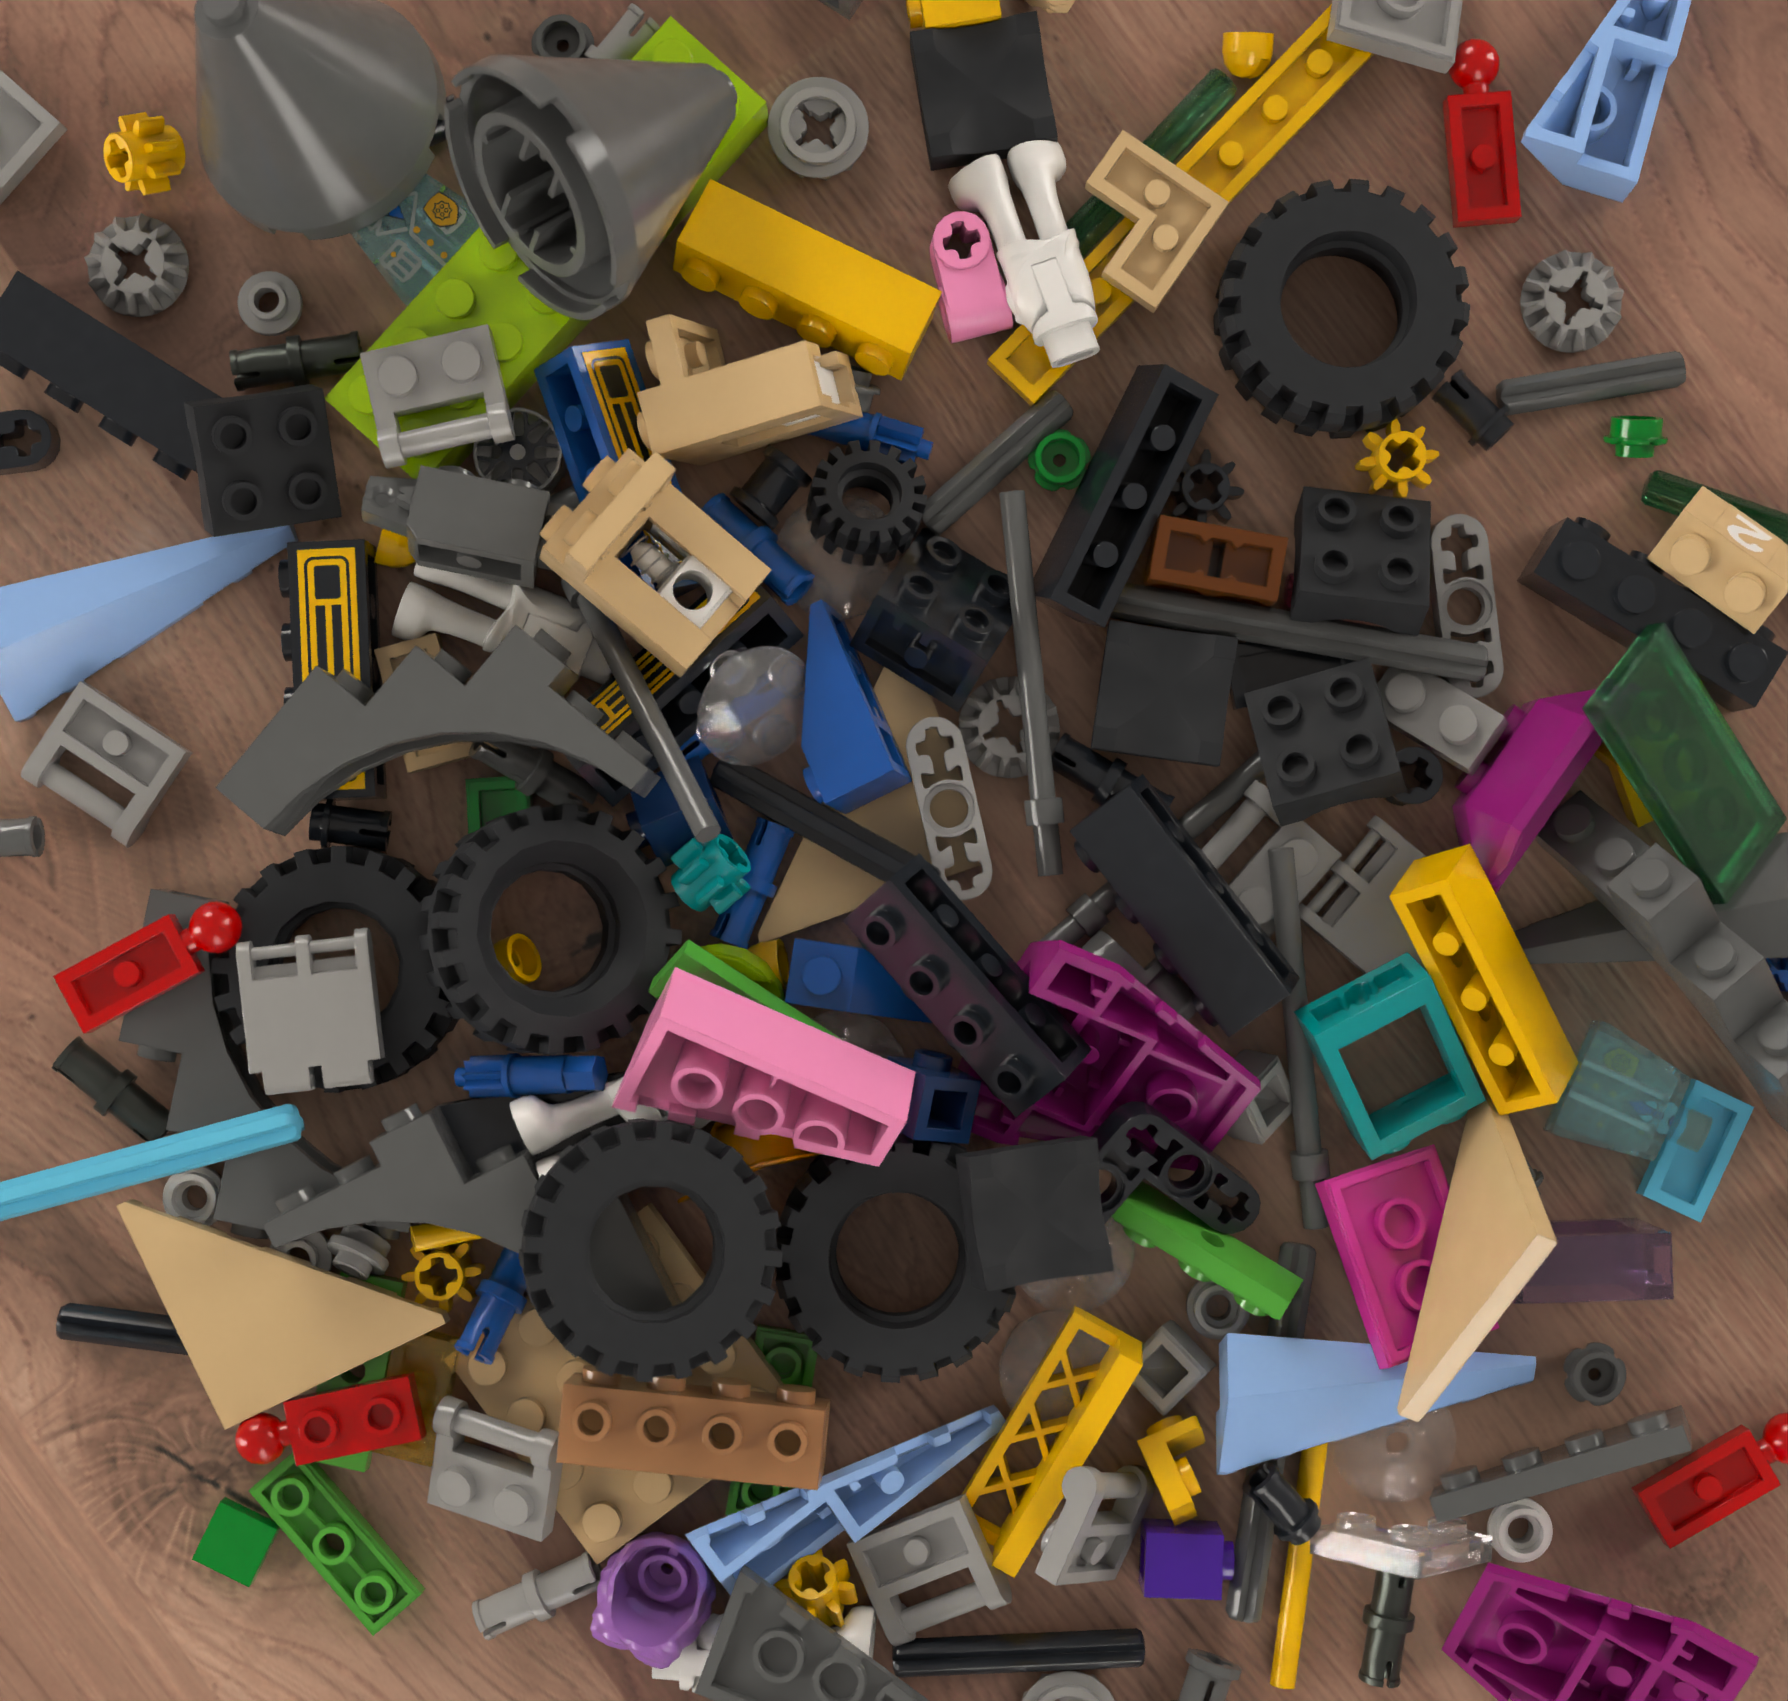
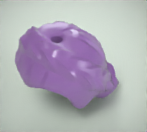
M650 1532L634 1538L622 1549L610 1555L607 1566L600 1573V1582L597 1586V1607L592 1614L593 1620L590 1627L593 1638L613 1648L630 1650L638 1660L658 1669L669 1667L673 1661L680 1657L682 1649L691 1645L697 1639L701 1626L710 1617L712 1611L711 1604L716 1598V1587L711 1578L710 1568L690 1541L676 1535ZM664 1563L671 1564L673 1568H667Z

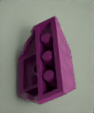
M1627 683L1540 698L1524 703L1521 708L1513 704L1503 714L1508 721V726L1498 738L1497 743L1488 756L1482 761L1473 776L1463 771L1458 778L1455 788L1462 793L1452 805L1459 847L1471 844L1495 894L1498 893L1516 864L1627 706L1639 692L1631 684Z

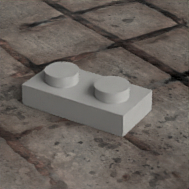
M1389 667L1377 684L1387 722L1391 728L1470 776H1473L1508 726V721L1504 715L1434 674Z

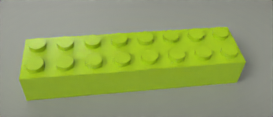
M671 16L631 60L709 64L716 70L724 72L730 78L737 93L736 116L661 243L695 207L709 180L712 179L717 182L768 126L769 118L767 102ZM479 227L367 351L488 324L493 334L509 409H512L537 381L534 369L564 351L592 319L578 320L567 317L537 299L518 280L519 275L530 269L520 259L509 242L493 249ZM360 358L324 399L379 448L377 427ZM484 398L400 416L398 419L401 432L486 413V404ZM474 443L408 457L407 464L399 467L413 479L418 478L421 465L437 469L446 465L459 467L473 452Z

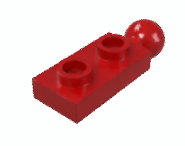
M1469 39L1457 46L1455 63L1449 69V74L1452 81L1463 89V94L1447 95L1443 101L1453 228L1516 223L1522 217L1511 90L1489 92V85L1495 80L1499 72L1500 59L1496 49L1489 42L1482 39Z
M219 901L208 902L194 911L189 927L184 930L176 915L168 914L53 977L83 1034L92 1033L205 972L196 953L200 950L209 953H222L230 950L241 937L242 921L238 912L229 904Z
M414 1372L292 1397L283 1402L286 1420L281 1421L271 1413L261 1412L242 1421L236 1431L235 1445L243 1459L257 1465H264L275 1461L281 1456L287 1446L292 1445L295 1465L299 1466L422 1440L427 1436Z
M1788 1412L1777 1414L1768 1420L1763 1429L1762 1439L1757 1442L1750 1430L1741 1424L1632 1487L1660 1539L1668 1548L1675 1547L1781 1485L1770 1465L1776 1461L1788 1464Z

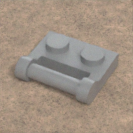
M488 324L360 353L377 427L379 449L387 469L406 465L408 457L493 438L495 444L515 440L513 422L493 334ZM479 398L485 399L486 413L401 432L398 419L400 416Z
M80 681L26 761L21 771V777L37 788H41L43 785L47 786L112 829L111 837L128 848L143 834L149 823L150 816L192 755V752L90 684ZM65 750H69L134 793L135 795L125 808L61 766L59 764L60 758Z
M1255 779L1243 792L1246 800L1203 847L1202 851L1218 870L1265 816L1278 826L1276 831L1228 884L1267 936L1270 937L1275 932L1268 850L1282 847L1294 848L1299 903L1342 854L1304 821L1281 827L1273 809L1268 788Z
M449 1395L445 1396L437 1406L433 1418V1431L437 1434L427 1503L542 1542L553 1532L563 1463H556L559 1432L548 1428H543L540 1432H536L470 1410L466 1401ZM465 1436L530 1457L531 1464L465 1442Z
M1141 1465L1123 1466L1117 1472H1100L1091 1466L1073 1467L1068 1470L1062 1481V1492L1066 1502L1059 1518L1050 1524L1043 1535L1040 1546L1043 1554L1034 1573L1055 1586L1115 1580L1154 1494L1155 1482L1150 1471ZM1117 1498L1111 1511H1097L1102 1499Z
M966 1494L871 1530L856 1543L851 1539L846 1544L888 1641L895 1647L915 1640L916 1632L983 1606L994 1610L1012 1601V1592L1008 1579L1003 1571L992 1566L993 1555ZM967 1567L975 1581L908 1608L901 1603L898 1596L900 1593Z

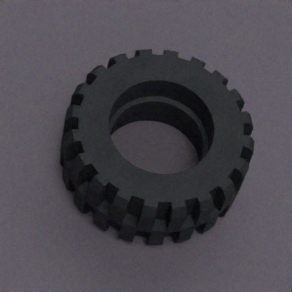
M1349 179L1345 187L1340 189H1334L1332 181L1325 180L1311 183L1307 192L1300 196L1295 191L1289 192L1277 199L1268 213L1261 212L1248 226L1244 236L1237 243L1220 278L1215 296L1219 299L1218 308L1213 316L1214 335L1221 336L1223 346L1218 354L1225 371L1234 370L1239 379L1235 388L1246 402L1254 397L1265 407L1261 413L1262 416L1275 424L1281 418L1294 423L1295 433L1312 437L1317 431L1329 432L1330 439L1350 438L1356 431L1365 430L1368 434L1369 432L1385 428L1396 418L1405 416L1445 378L1444 373L1448 367L1456 361L1463 345L1459 336L1460 332L1469 324L1470 304L1462 302L1461 294L1469 287L1466 268L1464 266L1454 268L1450 258L1457 251L1458 247L1449 232L1437 237L1431 230L1429 225L1436 216L1424 205L1421 204L1417 211L1413 213L1401 205L1405 193L1390 186H1387L1383 193L1378 195L1368 192L1369 180ZM1323 256L1345 257L1369 267L1383 280L1391 292L1396 306L1397 330L1390 346L1377 359L1359 367L1333 366L1310 356L1294 341L1284 323L1280 304L1283 289L1288 278L1304 262Z
M900 1133L879 1167L823 1154L810 1164L808 1170L795 1183L779 1219L781 1227H778L776 1234L777 1248L783 1251L782 1267H776L777 1276L775 1282L780 1299H784L788 1307V1318L798 1334L804 1332L813 1342L812 1349L826 1361L833 1357L844 1364L843 1371L861 1378L864 1372L881 1375V1382L900 1383V1376L918 1375L919 1380L922 1381L937 1377L938 1369L951 1363L956 1368L973 1358L972 1351L981 1342L988 1344L1000 1330L998 1323L1005 1312H1010L1017 1294L1015 1286L987 1292L972 1287L955 1154L967 1153L965 1147L958 1143L913 1140ZM908 1193L926 1199L944 1213L957 1237L958 1262L950 1284L937 1299L914 1311L894 1313L872 1308L859 1300L850 1291L839 1271L836 1249L838 1237L845 1221L861 1204L882 1194Z

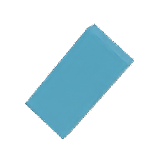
M1689 1078L1636 1193L1701 1223L1754 1107L1705 1083ZM1682 1112L1706 1122L1696 1147L1672 1136L1674 1129L1684 1127L1679 1119Z

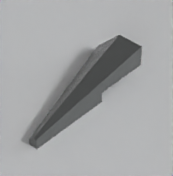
M1788 832L1777 833L1770 838L1740 849L1717 855L1715 858L1688 867L1689 870L1700 878L1719 920L1765 958H1788ZM1598 899L1583 904L1579 908L1551 918H1545L1514 931L1530 964L1656 961Z

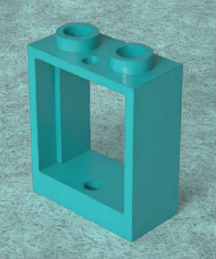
M1408 952L1294 1011L1350 1134L1371 1160L1383 1154H1392L1404 1149L1412 1139L1441 1124H1449L1461 1119L1469 1109L1486 1101L1431 975ZM1420 1008L1448 1073L1368 1115L1338 1050Z

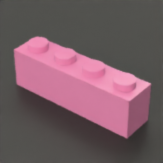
M675 967L650 1014L614 1098L612 1108L635 1112L638 1104L669 1111L667 1120L694 1126L695 1119L698 1117L734 1125V1135L759 1140L760 1135L769 1134L793 1139L794 1148L879 1167L907 1122L916 1072Z

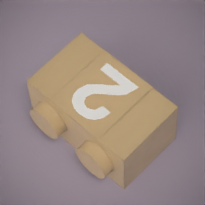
M1704 486L1700 488L1647 557L1648 560L1753 634L1756 633L1788 593V545Z

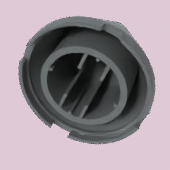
M197 0L194 17L197 140L199 153L211 183L237 213L256 227L274 235L276 230L303 233L308 240H323L353 233L371 225L395 209L410 195L428 171L435 157L429 146L435 133L438 119L444 120V109L447 103L446 89L439 63L430 47L403 15L378 0Z
M499 54L488 56L457 73L451 82L455 87L461 85L460 96L445 104L444 109L447 144L458 182L478 225L493 249L509 242L520 259L530 269L518 277L520 283L545 305L562 315L578 320H589L619 305L631 293L736 116L737 93L732 81L724 72L716 70L713 66L706 63Z

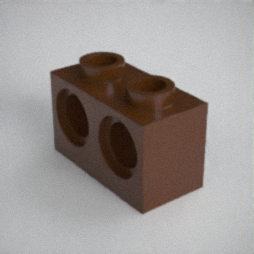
M1160 515L1152 530L1143 585L1270 608L1278 600L1289 538Z

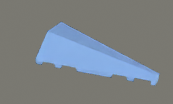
M1617 0L1547 101L1524 131L1521 143L1562 185L1623 202L1638 183L1667 71L1677 57L1692 0Z
M294 525L218 537L213 536L1 586L0 695L14 721L22 722L31 719L37 715L36 711L64 693L72 692L80 681L85 682L86 678L115 659L124 658L203 606L205 600L231 583H238L250 575L252 569L284 548H287V542H298Z
M1227 1333L1219 1343L1220 1408L1216 1412L1217 1475H1228L1255 1464L1272 1459L1277 1460L1298 1451L1331 1441L1337 1442L1409 1420L1400 1416L1397 1410L1408 1361L1391 1368L1379 1369L1372 1346L1367 1343ZM1473 1352L1427 1413L1460 1402L1465 1403L1479 1399L1484 1395L1513 1386L1531 1383L1535 1375L1536 1356Z
M993 1404L824 1475L818 1490L793 1488L685 1535L730 1596L739 1572L744 1565L774 1585L789 1573L792 1565L798 1559L807 1555H813L845 1530L854 1543L859 1541L997 1434L1006 1420Z

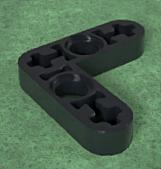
M1130 1101L1120 1105L1091 1136L1097 1138L1100 1158L1099 1170L1111 1172V1182L1107 1189L1100 1194L1104 1223L1110 1219L1144 1178L1214 1230L1223 1234H1235L1245 1230L1255 1221L1259 1214L1261 1205L1259 1194L1239 1170L1160 1111L1143 1101ZM1132 1127L1138 1130L1146 1129L1158 1144L1154 1153L1136 1138L1129 1140L1126 1136L1127 1132ZM1183 1155L1197 1156L1198 1167L1188 1179L1173 1181L1168 1178V1170L1174 1160ZM1212 1183L1228 1197L1233 1198L1236 1196L1239 1199L1232 1208L1225 1204L1220 1206L1208 1191Z

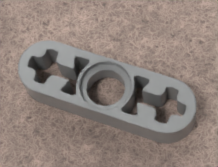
M1454 514L1442 519L1431 528V603L1436 637L1451 639V636L1467 637L1480 631L1484 632L1485 642H1474V644L1485 646L1489 655L1487 674L1484 675L1482 681L1476 682L1477 688L1471 687L1468 680L1441 676V679L1477 699L1493 692L1500 684L1504 672L1488 536L1483 525L1469 515ZM1451 528H1457L1460 538H1470L1472 548L1463 552L1461 556L1462 571L1466 572L1475 568L1477 579L1462 577L1448 584L1444 583L1443 573L1451 574L1456 571L1453 551H1442L1441 541L1451 536ZM1464 589L1471 591L1480 601L1481 613L1477 621L1472 625H1460L1453 621L1448 614L1447 602L1450 595L1456 590Z
M928 717L917 722L910 730L906 740V754L931 863L939 868L941 878L960 900H969L981 895L991 882L993 869L962 734L951 721L941 717ZM937 729L940 738L951 737L953 748L944 752L946 772L959 767L962 781L947 779L938 781L927 789L923 787L921 775H935L930 756H919L916 751V745L925 742L926 730ZM941 791H956L967 802V816L956 827H942L931 816V801ZM974 829L977 843H963L969 862L979 861L982 874L972 877L973 888L961 890L958 881H947L945 877V869L954 865L952 847L949 846L941 852L938 851L935 838L958 837L968 830Z

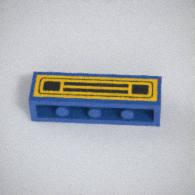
M629 339L570 346L534 369L579 503L590 493L582 484L607 455L615 462L619 460L628 448L645 462L652 455L651 450L643 443L637 426V415L641 412L637 392L646 390ZM665 459L667 462H669V463L672 465L670 459ZM674 472L670 483L682 493ZM645 530L628 547L629 549L639 539L648 535L647 543L652 545L658 544V550L663 554L669 553L668 559L673 563L676 561L680 564L682 563ZM631 550L623 558H618V560L657 592L658 588L656 586L658 584L656 582L651 584L652 579L647 574L641 575L642 570L636 565L631 567L633 561L630 553ZM690 579L678 581L673 585L674 597L677 598L701 586V584Z

